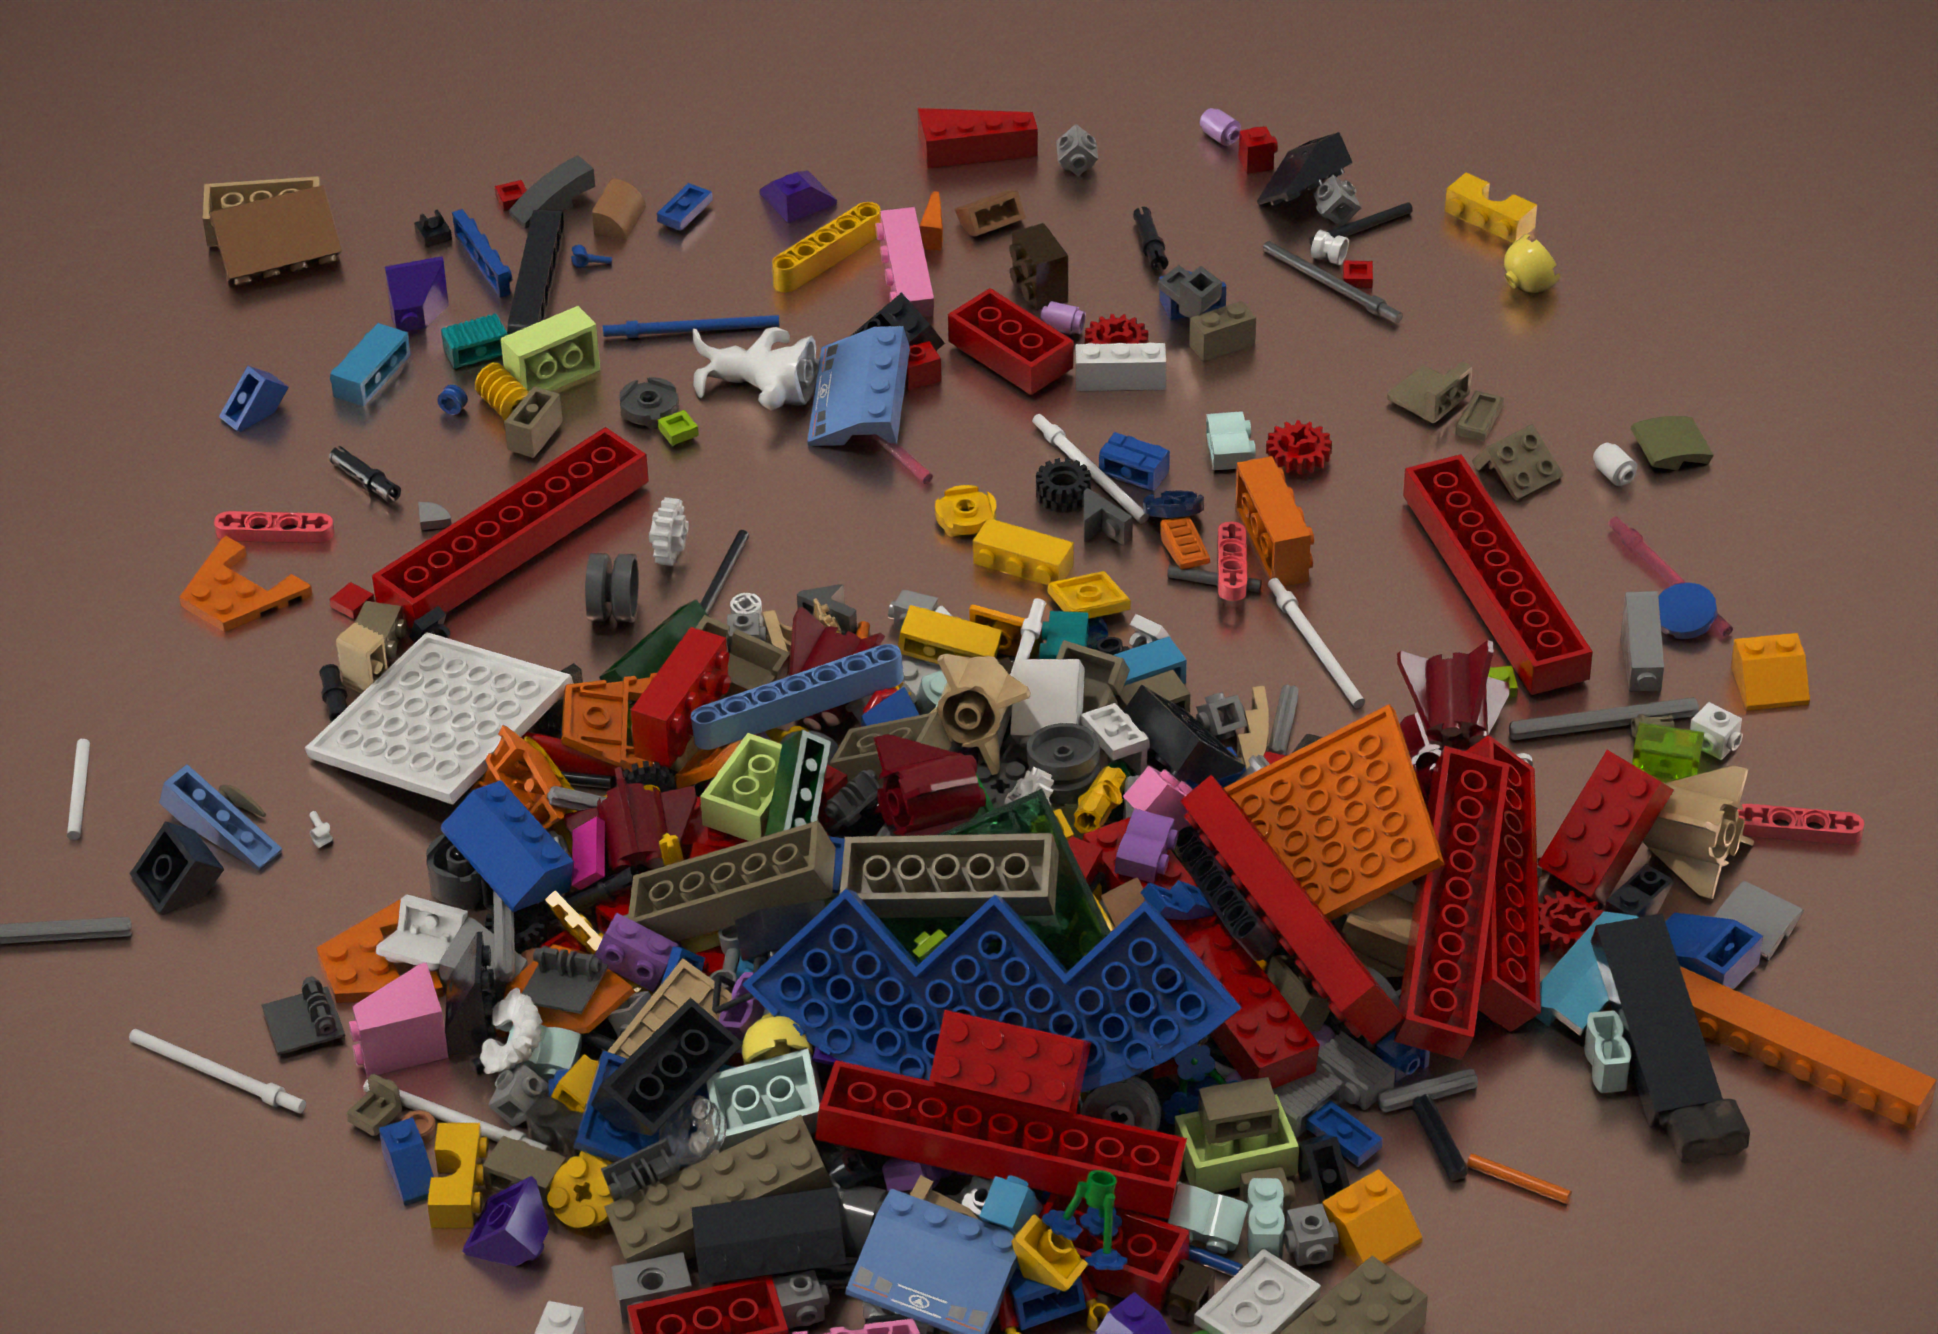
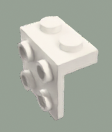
M406 894L401 898L398 928L376 946V954L384 956L386 960L394 963L406 962L417 966L427 962L429 971L439 969L440 960L468 917V911Z

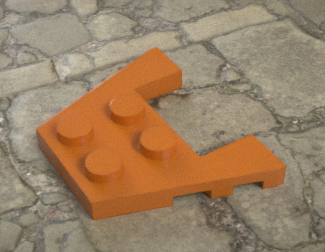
M224 536L184 589L179 599L181 607L221 631L227 632L260 618V612L272 607L278 610L289 606V600L299 596L302 599H306L313 595L310 584L293 574H290L267 591L231 570V567L247 556L246 548L228 536Z
M657 673L650 674V678L637 679L636 676L624 677L623 681L606 683V680L566 685L563 697L561 744L622 769H628L630 772L633 771L632 765L635 763L638 764L639 768L643 767V761L645 760L636 758L634 747L627 746L628 700L637 701ZM649 762V767H653L652 762Z
M401 899L316 947L318 959L336 1003L360 1002L400 977L394 962H390L384 956L376 954V946L384 940L383 936L390 935L397 930ZM436 970L429 971L437 997H443V986Z

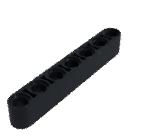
M533 210L508 319V335L545 319L564 231L563 211Z
M1192 826L1179 830L1174 852L1231 936L1254 961H1261L1270 956L1277 946L1276 937L1264 923L1260 914L1248 902L1246 894L1230 878L1232 876L1230 872H1227L1217 861L1215 850L1211 851L1199 837L1201 834Z

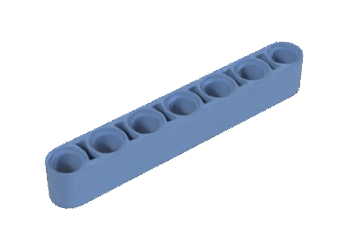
M893 644L879 645L700 706L691 713L695 745L704 750L715 749L741 740L747 733L755 735L872 695L877 690L895 687L904 679L901 650Z

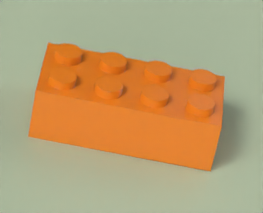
M1272 456L1238 462L1236 467L1235 510L1242 525L1246 528V533L1268 580L1278 578L1284 587L1309 582V569L1313 568L1310 545H1314V534L1310 526L1307 527L1304 522L1302 508L1300 506L1297 507L1295 504L1294 492L1285 483L1283 469L1277 467Z

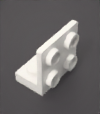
M1116 703L1081 714V726L1087 727L1096 734L1100 747L1107 753L1111 761L1123 759L1136 771L1138 776L1148 767L1147 750L1150 748L1149 739L1132 722L1130 716L1125 714Z

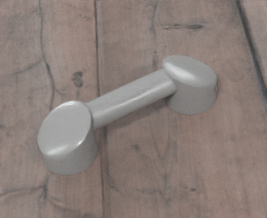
M736 925L718 931L721 950L725 958L722 970L715 971L710 976L714 981L717 975H723L737 982L736 968L741 951ZM721 983L723 988L732 993L733 988Z

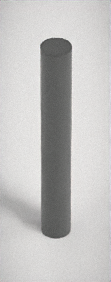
M1169 565L1168 578L1218 586V573L1191 568L1182 570L1178 566ZM1247 578V590L1260 592L1262 580Z

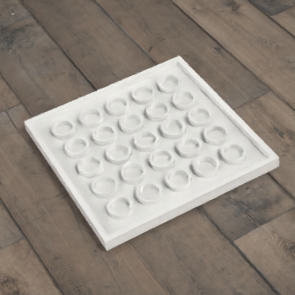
M426 632L305 747V751L310 759L454 804L486 772L488 765L485 760L488 753L494 754L502 738L498 735L502 725L509 727L522 737L564 695L565 686L574 683L570 674Z

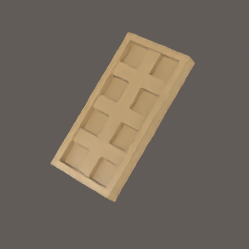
M682 959L607 1052L628 1059L690 997L719 1021L721 1013L715 1014L712 1011L715 981L685 959ZM722 986L719 1006L732 1000V993Z

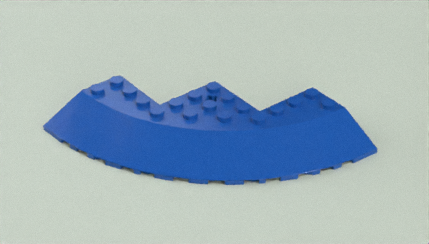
M846 888L742 984L774 1017L785 1016L796 1022L793 1026L801 1037L805 1034L807 1041L824 1053L843 1062L928 1081L945 1010L1091 1042L1080 1093L1126 1080L1168 1061L1206 1038L1242 1009L1200 957L1153 905L1146 901L1073 968L1067 971L1006 901L997 895L992 896L919 964L858 894ZM993 939L1002 941V949L998 954L990 953L993 949L991 944Z

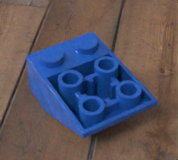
M1674 912L1665 921L1679 966L1726 987L1734 989L1760 962L1763 935L1734 919Z

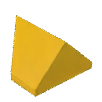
M1033 1214L1011 1241L1024 1278L1067 1291L1088 1263L1083 1259L1081 1260L1071 1240L1063 1235L1054 1234L1050 1229L1051 1227L1047 1226L1043 1220Z

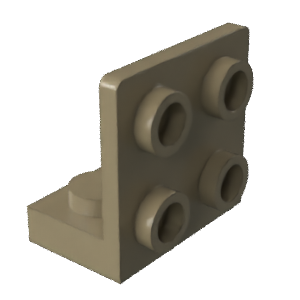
M1462 361L1444 376L1422 365L1390 390L1387 394V399L1435 423L1470 395L1472 366Z
M1533 424L1487 446L1472 460L1477 471L1487 466L1491 470L1495 468L1515 501L1563 476V472Z

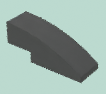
M578 155L560 164L533 184L509 210L510 216L524 228L530 226L533 210L564 211L573 207L572 197L595 187L594 168Z

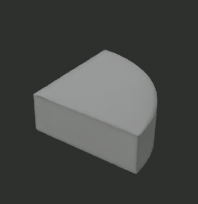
M418 502L421 530L446 528L452 525L451 516L444 507L431 502Z

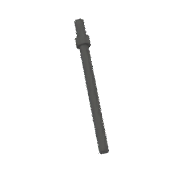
M1270 241L1265 242L1263 251L1366 306L1367 311L1376 316L1382 315L1395 323H1399L1402 320L1403 313L1388 306L1387 302L1376 295L1370 296Z

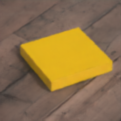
M1105 571L1048 583V594L1064 612L1088 613V619L1131 610V600Z

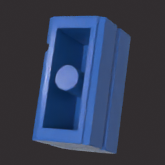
M1114 432L1108 439V443H1105L1099 452V469L1109 477L1155 492L1161 481L1169 473L1170 451L1160 445H1152L1137 440L1133 436H1125Z

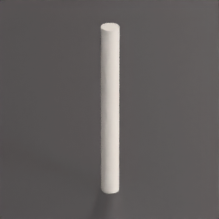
M79 739L76 747L67 837L71 840H77L81 835L90 742L87 739Z

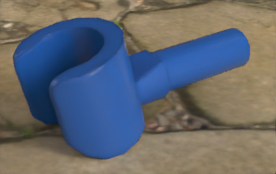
M582 245L572 247V252L575 256H571V259L577 268H583L588 263L593 262L612 264V257L587 254L586 248Z

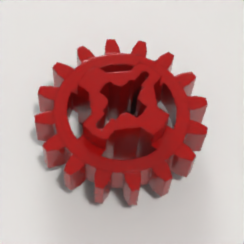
M1110 314V319L1100 316L1099 323L1095 321L1090 322V328L1085 329V344L1148 343L1149 332L1145 330L1144 323L1137 324V318L1135 317L1128 320L1126 319V314H1123L1120 318Z
M1297 420L1295 425L1284 422V428L1275 426L1274 433H1268L1266 454H1268V457H1273L1278 468L1285 466L1287 473L1291 470H1297L1298 474H1302L1303 469L1313 473L1314 466L1323 468L1324 462L1330 461L1332 441L1330 440L1329 433H1323L1322 426L1312 428V422H1308L1306 425L1301 424L1300 420Z
M1557 891L1556 898L1554 899L1548 895L1544 896L1543 903L1538 902L1539 944L1549 943V951L1551 952L1561 948L1563 955H1565L1604 910H1598L1597 901L1588 903L1587 895L1585 894L1580 898H1576L1574 891H1570L1568 896H1563L1560 891Z

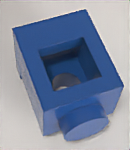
M1394 1031L1376 1045V1055L1395 1068L1394 1083H1397L1404 1076L1413 1074L1418 1066H1421L1423 1069L1428 1067L1430 1051L1394 1042Z

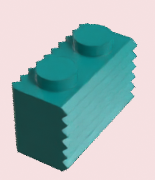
M495 313L492 316L488 314L487 317L482 316L475 320L471 319L469 322H460L459 324L449 325L447 328L443 327L441 329L443 349L451 365H453V369L503 356L501 338L507 336L508 333Z
M1050 611L1049 622L1043 621L1042 640H1046V643H1040L1039 659H1056L1063 640L1087 647L1088 613Z

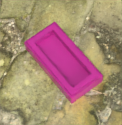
M595 817L573 829L572 860L574 861L572 886L579 890L602 879L605 875V821L599 817Z

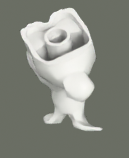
M772 327L765 329L761 337L748 350L736 345L718 349L705 344L701 340L697 329L693 328V344L701 356L709 358L711 361L706 367L697 369L694 373L693 386L698 398L701 399L704 396L707 377H713L733 383L747 381L760 388L762 392L759 395L758 401L770 411L779 408L783 404L805 405L815 393L820 360L816 359V344L813 336L800 339L791 347L770 351L771 346L775 342L787 344L790 339L788 331Z

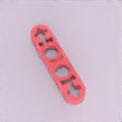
M227 511L218 514L214 519L216 536L219 539L228 536L235 541L324 543L331 540L335 534L333 519L331 516L323 513ZM261 524L266 525V527L261 528V529H253V528H252L253 526H256V525H261ZM288 525L297 526L296 528L290 530L282 529L283 527Z
M1232 521L1219 525L1217 537L1218 594L1222 599L1228 601L1242 600L1246 596L1247 591L1246 528L1244 525Z
M1742 804L1743 810L1738 809V818L1744 819L1743 835L1748 837L1854 845L1862 840L1865 825L1861 816L1851 812L1759 804ZM1782 819L1787 821L1789 825L1778 826L1773 821ZM1816 822L1821 824L1823 828L1812 829L1806 824Z

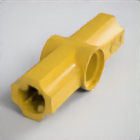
M1104 767L1099 771L1089 790L1078 798V808L1074 813L1075 823L1073 825L1080 833H1088L1103 827L1111 811L1122 803L1126 775L1120 768Z

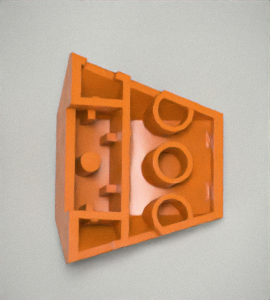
M502 725L498 733L502 738L494 754L488 753L485 760L488 765L487 770L481 780L473 784L469 794L475 789L501 780L537 821L547 829L562 820L567 811L566 808L550 805L549 799H547V793L550 792L551 787H562L544 755L509 727Z
M554 944L550 947L553 949H558L559 952L562 949H566L569 953L571 951H577V953L590 955L589 952L558 946ZM533 961L514 977L512 981L506 984L503 1000L515 988L520 989V993L523 992L536 970L538 962ZM607 969L582 1014L541 1006L536 1007L543 1021L541 1025L564 1028L584 1034L591 1032L614 1010L629 999L635 991L624 979ZM496 1029L498 1037H508L509 1032Z

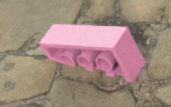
M915 207L880 211V223H876L877 240H880L881 260L886 268V285L891 288V292H889L890 302L902 292L923 317L933 316L934 296Z
M1148 766L1123 795L1136 809L1174 818V830L1179 831L1184 827L1191 826L1184 817L1188 811L1180 800L1193 789L1185 782H1179L1165 769L1160 772Z

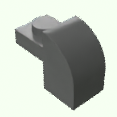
M1178 265L1158 281V289L1179 304V312L1182 315L1191 318L1202 314L1221 298L1222 281L1202 266L1190 274Z

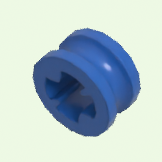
M448 385L439 394L437 402L444 412L457 415L467 404L468 396L462 388L456 385Z

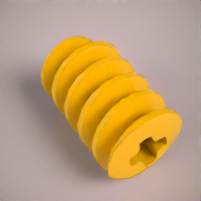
M494 362L486 365L478 373L475 380L477 394L505 421L529 392L500 363Z

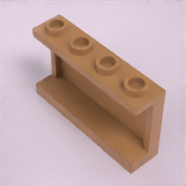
M324 185L212 211L209 215L211 227H214L226 269L227 283L235 282L236 286L252 282V277L263 275L264 279L280 275V270L291 268L292 272L301 271L308 268V263L319 261L320 265L335 262L336 257L342 252Z

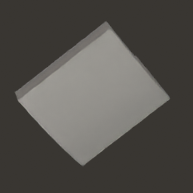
M1743 881L1730 894L1714 917L1734 919L1763 935L1760 957L1769 961L1783 937L1786 939L1789 937L1804 910Z

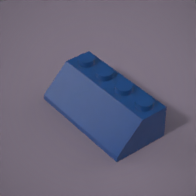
M501 780L473 790L441 825V831L512 912L545 901L554 891L559 895L570 891L574 861Z

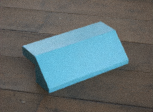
M1603 911L1540 982L1541 1013L1535 1017L1548 1027L1557 1018L1581 1035L1587 1029L1589 1013L1601 1012L1610 1002L1591 945L1596 925L1639 917Z

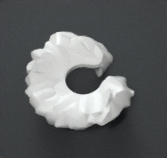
M518 988L511 990L506 998L501 1002H497L493 1008L492 1024L496 1029L510 1032L513 1021L514 1033L510 1041L505 1045L494 1039H487L483 1043L480 1060L485 1067L484 1072L486 1074L513 1069L516 1064L528 1061L529 1057L532 1056L533 1050L539 1047L538 1043L542 1041L540 1037L542 1031L539 1025L543 1021L538 1013V1008L534 1005L531 997L520 993Z

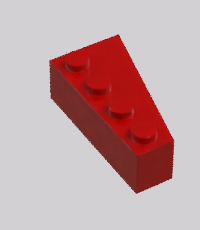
M918 108V136L927 168L1038 156V128L1033 112Z

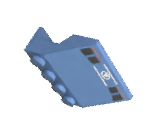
M904 326L873 327L821 347L807 441L808 446L844 445L852 435L877 434L890 444H897L910 351Z
M891 1188L876 1214L846 1288V1295L952 1334H988L999 1313L1005 1289L1015 1270H1020L1017 1255H1015L1011 1243L1017 1233Z

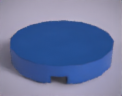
M1689 582L1675 584L1666 588L1658 596L1661 632L1666 635L1669 633L1678 639L1696 638L1711 628L1714 619L1716 621L1718 615L1716 599L1709 589L1700 584Z

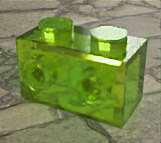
M1639 722L1632 764L1651 776L1679 780L1698 775L1705 732Z

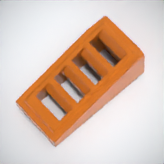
M933 191L920 223V234L924 249L941 251L943 247L941 201L939 192Z
M1189 516L1174 517L1160 522L1161 542L1180 569L1183 570L1210 563L1209 554Z

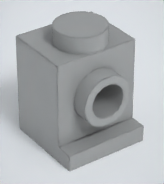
M902 589L897 600H893L889 606L888 618L894 620V629L901 630L910 605L936 611L938 608V598Z

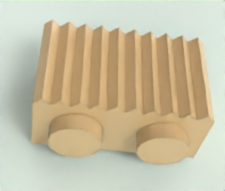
M353 623L348 629L339 634L336 639V647L338 648L337 652H339L338 657H340L338 661H340L339 668L342 675L341 680H343L342 684L363 693L388 669L383 634L373 633V630H368V627L363 628V625H358V623Z

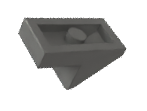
M1089 488L1084 491V542H1087L1101 531L1122 545H1126L1133 540V516Z
M838 584L803 590L797 594V608L804 607L813 615V599L817 598L821 606L828 605L830 611L826 612V614L836 618L842 635H846L847 631L856 635V609L845 605L844 585Z

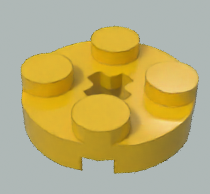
M973 485L951 487L944 491V497L940 500L938 497L935 502L936 521L944 528L945 534L950 537L977 534L988 518L995 520L997 516L994 496L988 491L987 495L979 492V487Z
M576 1156L570 1158L557 1170L550 1185L547 1201L553 1208L555 1215L563 1223L582 1230L593 1228L597 1225L601 1226L609 1221L604 1206L613 1203V1199L601 1171L602 1168L608 1166L607 1163L593 1157ZM589 1183L591 1185L589 1192L593 1194L590 1200L583 1199L580 1202L578 1191L581 1186L585 1187Z

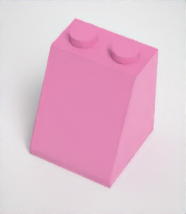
M427 962L417 965L352 1006L354 1021L349 1022V1028L353 1042L358 1041V1044L352 1045L357 1065H364L367 1078L372 1073L380 1075L449 1058L442 1009Z

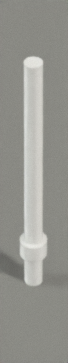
M1042 414L1034 416L1032 422L1044 433V438L1051 445L1058 446L1073 461H1080V466L1085 464L1087 470H1090L1091 478L1140 524L1148 520L1149 515L1145 514L1143 509L1071 443L1065 437V432L1058 425H1052Z
M1272 578L1268 582V587L1276 596L1277 605L1283 613H1288L1354 708H1361L1365 704V699L1298 607L1299 602L1291 591L1285 589L1278 578Z
M1034 599L1029 617L1024 619L1020 631L1022 639L1015 659H1029L1034 640L1039 638L1042 629L1040 621L1046 606V602L1042 599ZM1014 661V664H1013V667H1012V670H1011V673H1010V675H1011L1012 677H1014V665H1015V661ZM1012 705L1007 707L998 729L999 751L1012 713ZM983 758L982 764L987 765Z
M136 1028L129 1035L131 1042L262 1097V1101L271 1106L278 1107L280 1105L299 1114L305 1110V1100L286 1093L285 1088L274 1083L265 1084Z
M368 1079L363 1087L365 1092L369 1091ZM399 1089L402 1106L415 1111H427L434 1118L447 1123H480L482 1136L497 1142L503 1136L550 1151V1146L529 1139L526 1133L515 1129L511 1131L502 1129Z

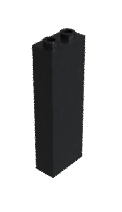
M1663 914L1596 925L1591 938V945L1612 1011L1614 1010L1619 1015L1623 1023L1622 1037L1630 1047V1067L1649 1127L1661 1125L1666 1128L1675 1126L1684 1120L1695 1119L1696 1121H1705L1717 1115L1723 1097Z

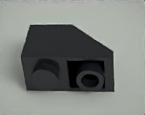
M1645 864L1606 900L1605 912L1634 915L1639 918L1657 915L1673 886L1674 879Z

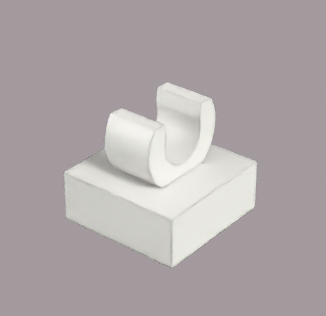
M1135 614L1130 623V626L1136 632L1129 641L1133 648L1138 647L1139 643L1144 640L1150 643L1170 636L1163 626Z

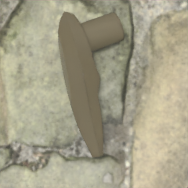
M220 785L218 792L235 806L243 807L262 817L266 816L263 809L246 793L232 785Z

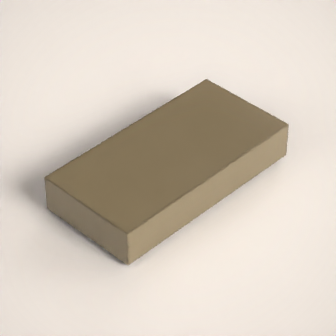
M1475 390L1456 426V435L1485 442L1503 407L1504 397Z

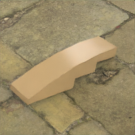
M1265 686L1252 687L1251 710H1245L1248 726L1244 727V734H1238L1237 756L1245 765L1246 770L1251 766L1248 760L1252 755L1255 757L1258 755L1263 756L1265 751L1268 752L1269 708Z

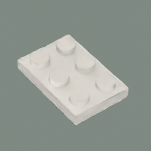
M1263 1248L1195 1313L1194 1323L1210 1334H1279L1320 1296L1321 1285Z

